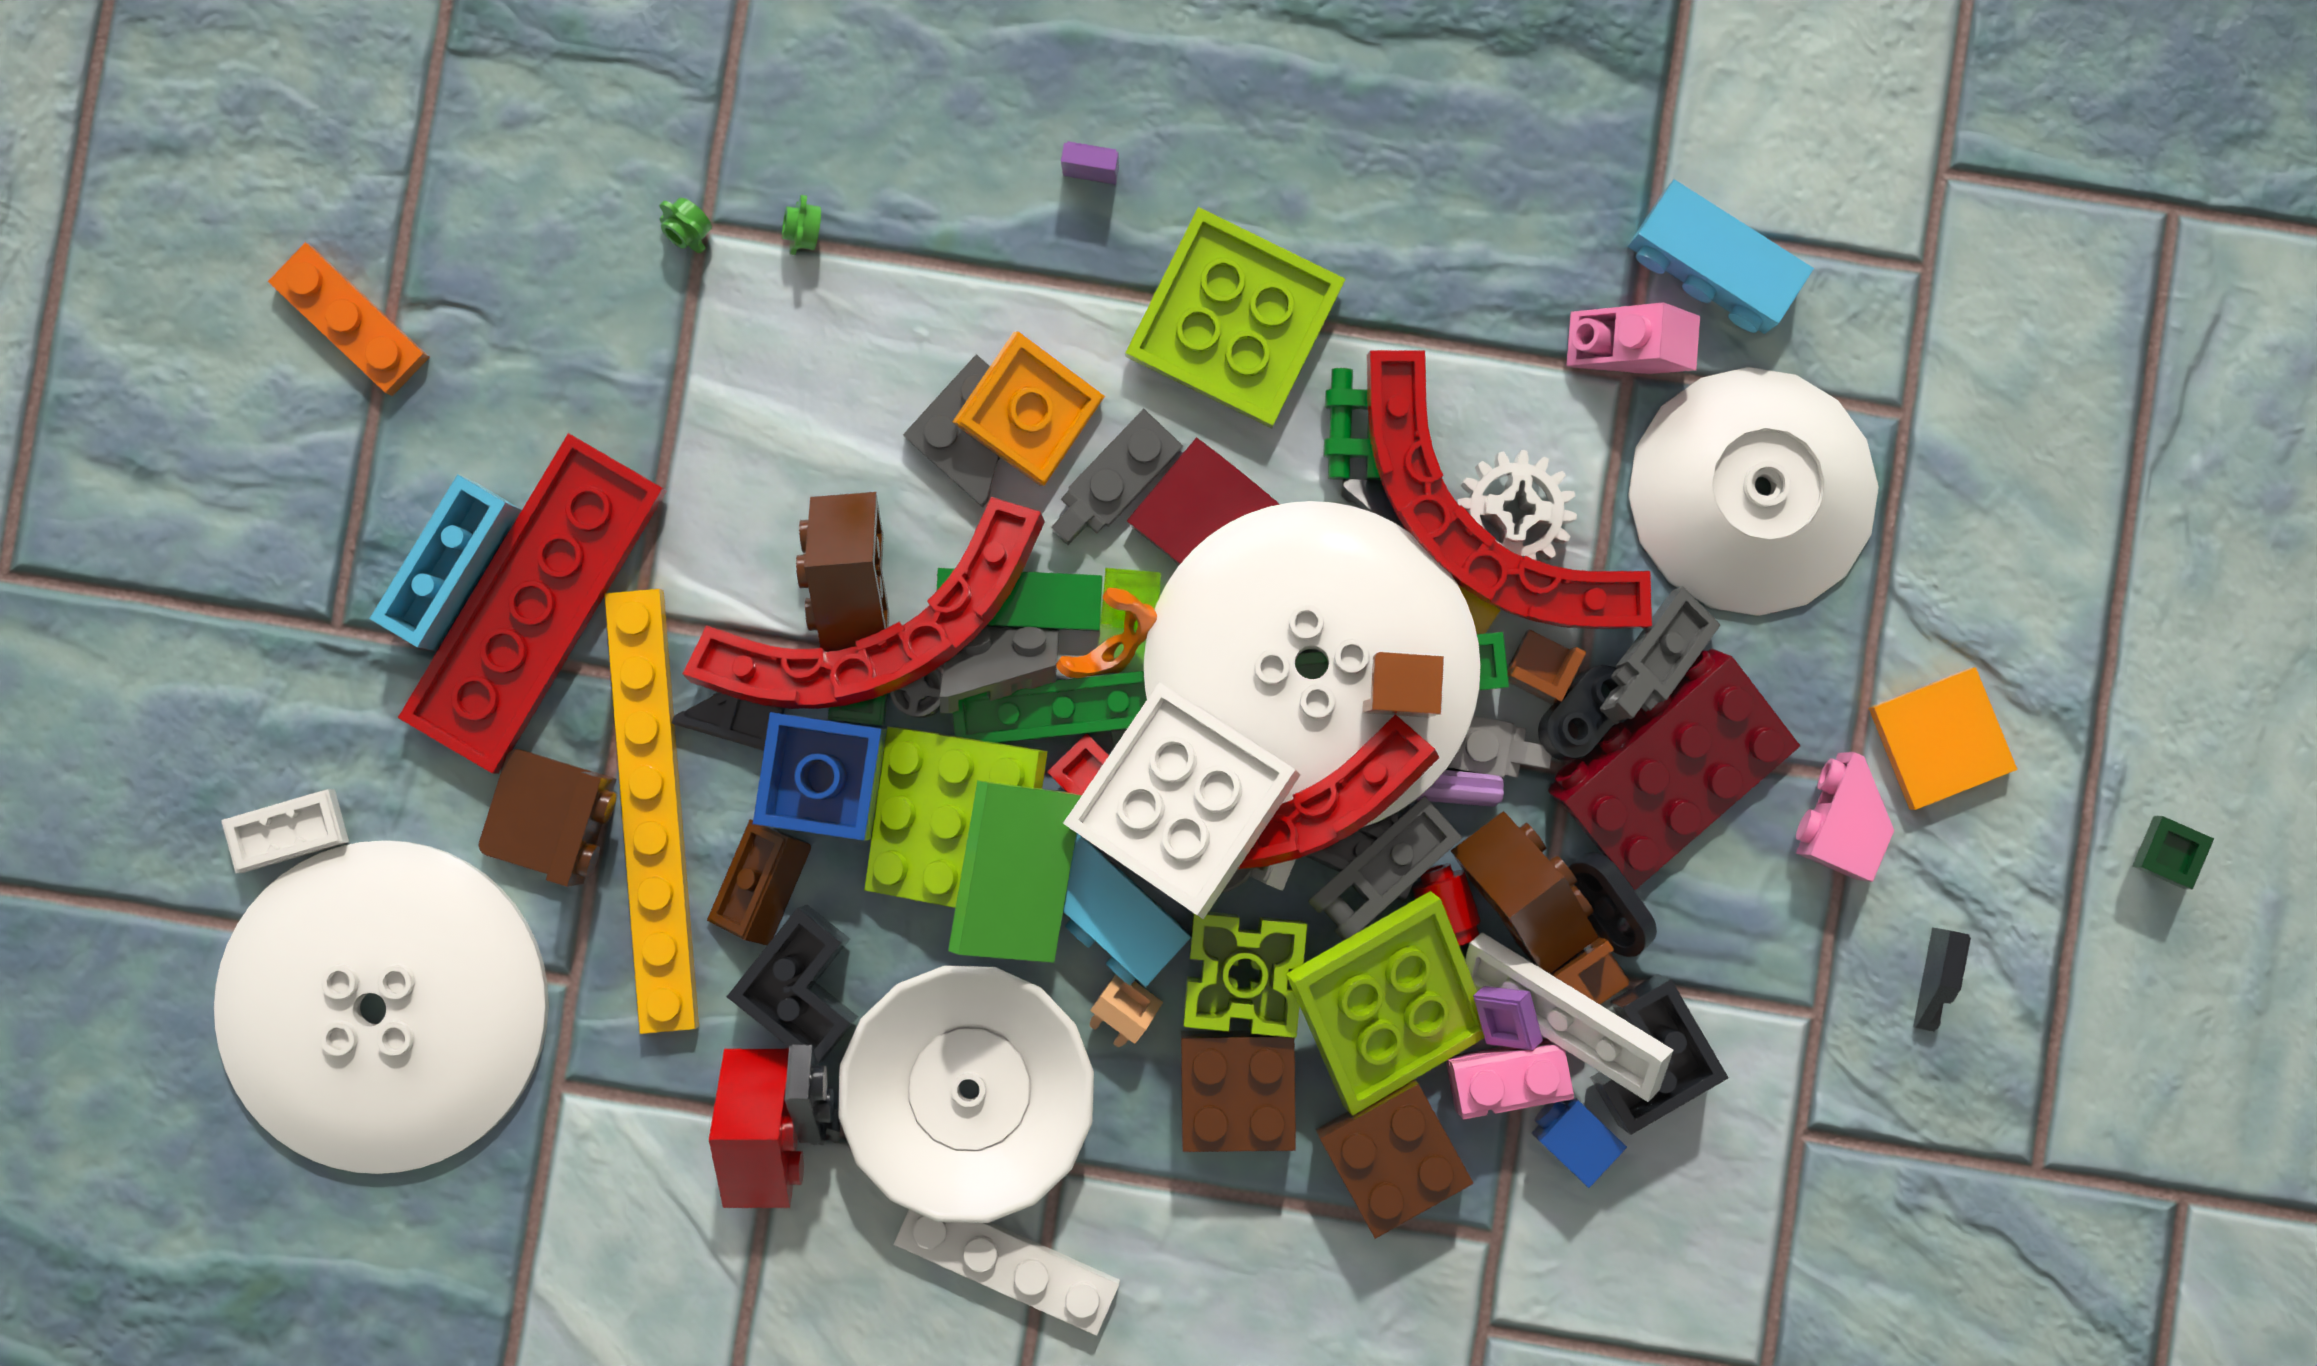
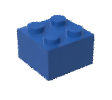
M770 712L753 824L864 841L871 840L887 730Z

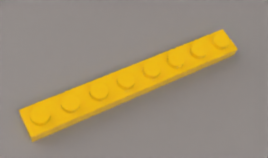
M649 589L605 593L640 1034L696 1029L699 1027L676 734L675 725L671 724L674 717L664 590Z

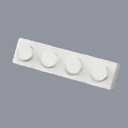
M1481 933L1470 942L1465 962L1477 992L1483 986L1530 991L1542 1036L1647 1102L1660 1090L1673 1049L1486 934Z
M909 1209L893 1244L1096 1336L1120 1284V1280L992 1222H936Z

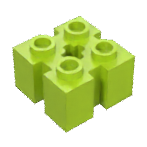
M1208 912L1205 918L1202 919L1193 913L1189 956L1190 959L1202 960L1201 978L1187 976L1183 1026L1229 1031L1230 1017L1250 1019L1249 1028L1251 1034L1297 1038L1300 1006L1292 987L1287 986L1288 978L1286 973L1289 972V968L1295 969L1304 964L1307 924L1300 920L1259 917L1258 930L1239 929L1240 918L1237 914ZM1250 959L1252 968L1259 970L1258 979L1249 978L1248 987H1239L1236 977L1229 975L1231 966H1238V960Z

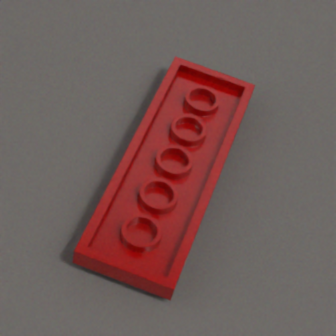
M568 433L398 718L490 773L499 774L506 755L514 749L667 490Z

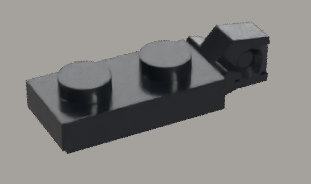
M813 1045L789 1046L785 1102L799 1143H811L812 1145H817L818 1143L819 1145H824L826 1140H833L834 1143H839L841 1123L838 1118V1110L834 1109L833 1088H827V1067L818 1065Z

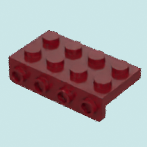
M1715 649L1704 650L1667 700L1657 703L1652 710L1647 712L1640 708L1634 718H1628L1623 723L1614 724L1591 752L1582 759L1570 761L1558 771L1555 777L1556 781L1549 787L1548 792L1555 801L1566 808L1599 851L1614 862L1631 887L1636 890L1800 747V744L1733 656Z

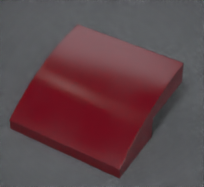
M1196 437L1127 519V522L1134 530L1171 557L1179 566L1192 550L1226 524L1246 514L1280 504L1234 465Z

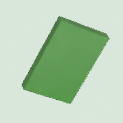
M977 780L948 951L967 956L1055 962L1077 834L1063 823L1082 795Z

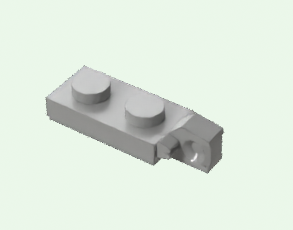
M1473 716L1461 747L1447 768L1496 775L1502 778L1504 776L1518 777L1520 765L1550 769L1552 756L1545 750L1543 745L1524 742L1526 728L1514 726V723Z

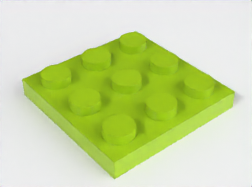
M1198 207L1125 352V357L1272 429L1344 285L1345 278Z
M887 726L864 890L956 908L977 780L1042 789L1048 751Z
M1431 891L1286 973L1342 1105L1352 1116L1485 1038L1473 997L1477 992L1442 901Z

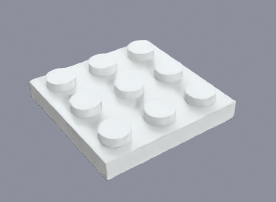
M1159 682L1063 824L1204 919L1300 777V774L1296 769Z

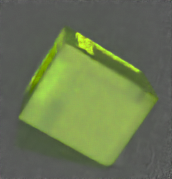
M1105 568L1103 594L1109 587L1126 590L1137 597L1142 603L1150 604L1155 610L1160 598V572ZM1103 600L1102 628L1124 630L1126 611L1114 609ZM1136 620L1135 625H1134V631L1137 630V626H1138L1137 620Z

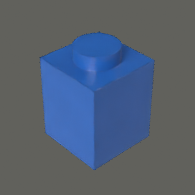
M1575 1097L1571 1100L1546 1104L1535 1117L1534 1121L1538 1126L1531 1133L1588 1188L1595 1183L1627 1148L1620 1139Z

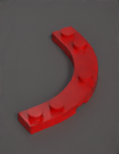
M1370 350L1368 352L1367 402L1370 440L1376 467L1386 495L1405 529L1452 575L1459 586L1479 599L1507 613L1534 622L1584 629H1646L1652 627L1650 571L1572 570L1552 566L1528 556L1522 557L1496 542L1494 536L1478 524L1462 505H1458L1442 479L1444 475L1436 458L1428 427L1425 350Z
M991 497L960 562L942 586L927 600L929 606L904 625L899 621L876 634L855 641L856 646L830 652H825L823 648L791 649L775 647L706 626L682 674L690 683L737 699L764 706L788 709H821L850 705L877 698L903 688L926 676L953 658L994 618L1019 579L1045 520L1040 511Z
M1395 714L1341 767L1314 785L1292 794V800L1282 803L1238 869L1264 867L1295 860L1323 850L1352 835L1384 812L1439 759L1436 749ZM1086 733L1047 773L1066 792L1083 795L1109 755Z

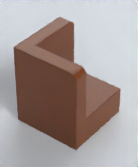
M1529 629L1525 632L1507 668L1508 681L1510 684L1550 704L1561 702L1586 651L1578 647L1568 649Z
M1389 652L1376 653L1373 656L1371 699L1363 701V713L1396 714L1397 716L1426 718L1440 715L1444 656Z
M1600 937L1551 973L1552 976L1598 1004H1602L1629 985V979L1611 954L1614 948L1607 939Z

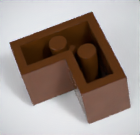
M865 492L810 497L808 519L800 520L799 522L800 544L802 552L805 554L797 555L796 557L797 580L800 589L809 588L810 598L805 599V616L808 630H817L820 647L825 652L838 651L856 646L855 641L876 634L889 627V606L882 572L884 533L877 493Z
M1503 811L1453 848L1451 853L1461 869L1465 871L1469 882L1499 915L1518 947L1534 965L1551 974L1599 938L1588 919L1594 913V910L1583 894L1573 886L1577 883V879L1558 855L1549 860L1542 853L1547 848L1535 830L1527 822L1518 827Z

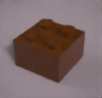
M1181 1031L1183 1152L1296 1151L1294 1038L1251 1034V1031Z
M1415 1079L1354 1116L1347 1111L1315 1129L1375 1239L1474 1184Z

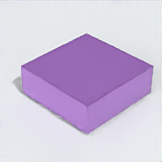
M1067 141L1063 145L1061 157L1063 176L1116 185L1119 171V153L1116 152V149Z
M1483 986L1473 995L1486 1044L1533 1051L1543 1041L1530 991Z

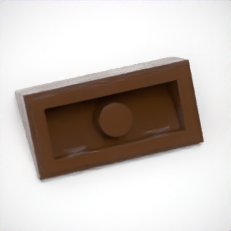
M750 819L707 921L745 941L767 946L774 938L811 851V845L772 827L753 824V820Z

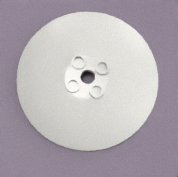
M1308 501L1271 506L1246 514L1226 524L1192 550L1178 566L1156 604L1157 620L1148 631L1144 654V681L1147 699L1160 682L1296 769L1300 777L1282 803L1292 800V794L1314 785L1341 767L1394 716L1363 713V701L1371 699L1373 656L1378 652L1444 656L1441 714L1429 718L1398 716L1436 749L1439 759L1392 805L1365 826L1377 823L1399 812L1429 789L1447 769L1469 730L1479 692L1480 654L1476 629L1468 604L1452 575L1419 544L1410 532L1375 513L1343 504ZM1317 649L1326 656L1328 669L1323 676L1317 679H1307L1298 673L1295 667V660L1302 651Z
M401 841L359 842L339 846L316 854L280 875L263 890L238 922L220 963L214 1000L215 1032L225 1071L235 1092L258 1123L278 1141L312 1161L336 1169L371 1174L404 1172L440 1162L466 1149L492 1130L514 1107L536 1069L544 1045L549 1010L548 983L537 941L526 919L504 890L485 873L448 852L426 845ZM368 993L379 995L386 1004L385 1017L379 1024L369 1023L361 1014V1001Z

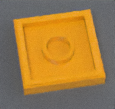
M1019 331L1012 333L952 423L1036 484L1045 486L1105 396Z
M1976 667L1968 668L1868 708L1909 810H1917L2018 770Z

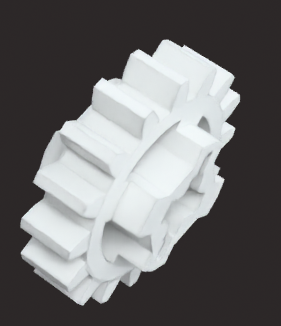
M1521 450L1517 454L1514 463L1509 462L1504 451L1499 452L1495 456L1494 469L1484 461H1481L1475 467L1480 480L1477 481L1467 477L1463 480L1460 486L1470 494V497L1458 499L1456 501L1458 505H1462L1483 528L1481 520L1489 521L1499 533V540L1495 541L1508 550L1522 557L1528 556L1536 560L1535 553L1537 552L1547 561L1556 556L1551 542L1554 541L1560 544L1568 542L1571 536L1561 526L1562 524L1572 523L1577 518L1576 513L1564 510V504L1575 497V492H1561L1558 484L1562 482L1566 474L1560 471L1552 476L1548 475L1545 471L1548 467L1549 459L1543 457L1534 466L1528 464L1529 457L1526 450ZM1508 476L1503 493L1500 495H1483L1491 482ZM1532 481L1542 488L1548 501L1540 499L1532 488ZM1515 494L1516 499H1518L1519 509L1527 511V515L1517 521L1516 525L1512 522V513L1503 511V507L1514 500ZM1531 526H1548L1543 536L1537 542L1523 546V541L1526 539V531Z

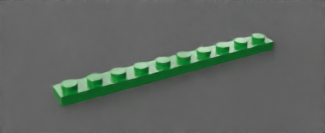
M1503 632L1477 634L1480 654L1479 690L1509 687ZM1322 652L1303 653L1297 656L1295 667L1304 678L1317 679L1326 673L1328 660ZM1144 671L1056 680V682L1033 689H1019L1012 693V695L992 701L988 698L987 692L958 700L959 711L952 712L955 736L997 743L1127 729L1147 701Z

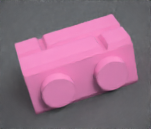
M1547 1038L1543 1039L1533 1051L1503 1046L1455 1055L1446 1061L1455 1111L1463 1120L1486 1116L1488 1110H1492L1497 1114L1574 1099L1566 1051Z

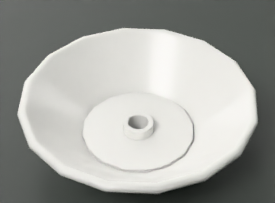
M1746 367L1702 377L1660 407L1635 448L1628 497L1639 543L1670 584L1677 588L1683 586L1696 600L1709 608L1762 616L1805 606L1847 576L1872 534L1879 486L1867 439L1837 399L1795 374ZM1758 477H1764L1770 482L1771 492L1768 496L1757 492L1755 481Z
M942 966L896 984L860 1019L840 1063L838 1118L856 1165L890 1201L936 1222L989 1223L1035 1205L1072 1170L1093 1123L1094 1071L1076 1024L1041 987L997 967ZM966 1079L974 1080L979 1086V1095L972 1099L963 1097L959 1090L960 1083Z

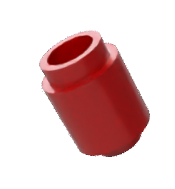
M1450 863L1429 868L1420 876L1421 881L1412 886L1415 899L1429 891L1434 893L1442 901L1459 946L1473 941L1480 935L1477 925L1481 922L1465 871H1453Z

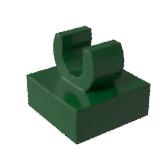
M2153 816L2132 867L2182 889L2193 890L2214 838L2167 817Z

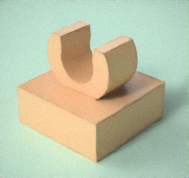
M1115 974L1090 1010L1094 1013L1090 1021V1027L1096 1030L1104 1021L1119 1032L1113 1042L1115 1046L1121 1047L1128 1040L1135 1044L1146 1031L1163 1002L1136 981L1129 986Z

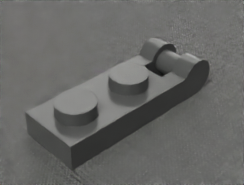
M1424 796L1311 897L1308 902L1318 913L1324 911L1338 926L1334 931L1344 941L1360 932L1456 845L1462 837ZM1351 885L1366 901L1355 912L1340 896Z

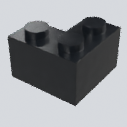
M808 904L798 907L726 997L788 1047L792 1045H813L819 1065L859 1017L816 983L850 938Z
M1656 974L1609 1001L1619 1017L1673 1049L1661 1088L1649 1102L1601 1072L1590 1077L1617 1125L1630 1135L1729 1078L1672 979Z

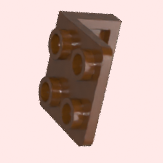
M511 750L506 755L479 840V850L486 856L547 874L546 880L567 887L584 884L585 878H589L592 875L598 861L600 847L596 843L602 824L608 823L615 807L616 792H613L617 779L525 750Z

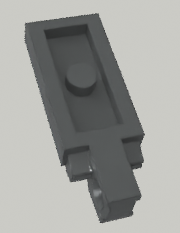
M1143 408L1068 487L1069 490L1061 500L1069 508L1051 527L1052 531L1069 546L1087 526L1096 533L1105 525L1109 527L1181 452L1183 445Z
M1683 586L1671 591L1652 617V627L1642 630L1616 665L1617 669L1613 672L1611 678L1618 686L1611 691L1600 708L1614 724H1618L1619 721L1626 718H1634L1640 708L1647 712L1652 710L1657 703L1667 700L1721 626Z

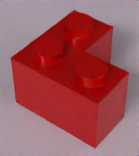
M789 1048L724 1049L709 1134V1145L723 1208H790L793 1185H802L804 1155L803 1151H796L798 1138L785 1102Z

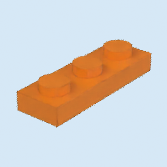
M306 242L267 281L377 386L390 396H393L430 358L328 260Z

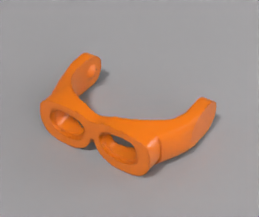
M1112 587L1107 588L1103 594V600L1114 609L1126 611L1124 632L1110 637L1087 655L1079 657L1061 656L1056 663L1057 669L1063 675L1070 678H1083L1107 673L1119 674L1130 663L1136 649L1146 640L1148 631L1156 622L1157 614L1150 604L1142 603L1137 597L1126 590ZM1137 620L1138 626L1136 632H1134V625ZM1122 643L1124 645V649L1122 653L1114 659V652L1117 649V647Z

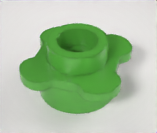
M801 194L799 202H796L795 207L786 206L782 239L790 240L789 253L791 255H796L797 249L800 248L815 250L821 222V207L807 204V195Z
M680 197L673 204L663 201L659 205L663 212V215L659 218L662 223V232L676 246L682 249L689 246L693 251L702 253L705 250L702 239L712 229L708 217L688 199Z

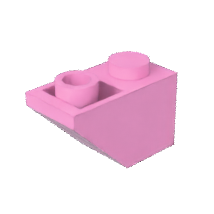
M1664 302L1571 312L1567 366L1642 374L1696 371L1700 316Z
M1855 752L1838 753L1836 759H1829L1821 771L1817 788L1822 790L1815 809H1809L1799 823L1796 839L1801 842L1796 854L1853 879L1873 882L1894 833V828L1865 757Z

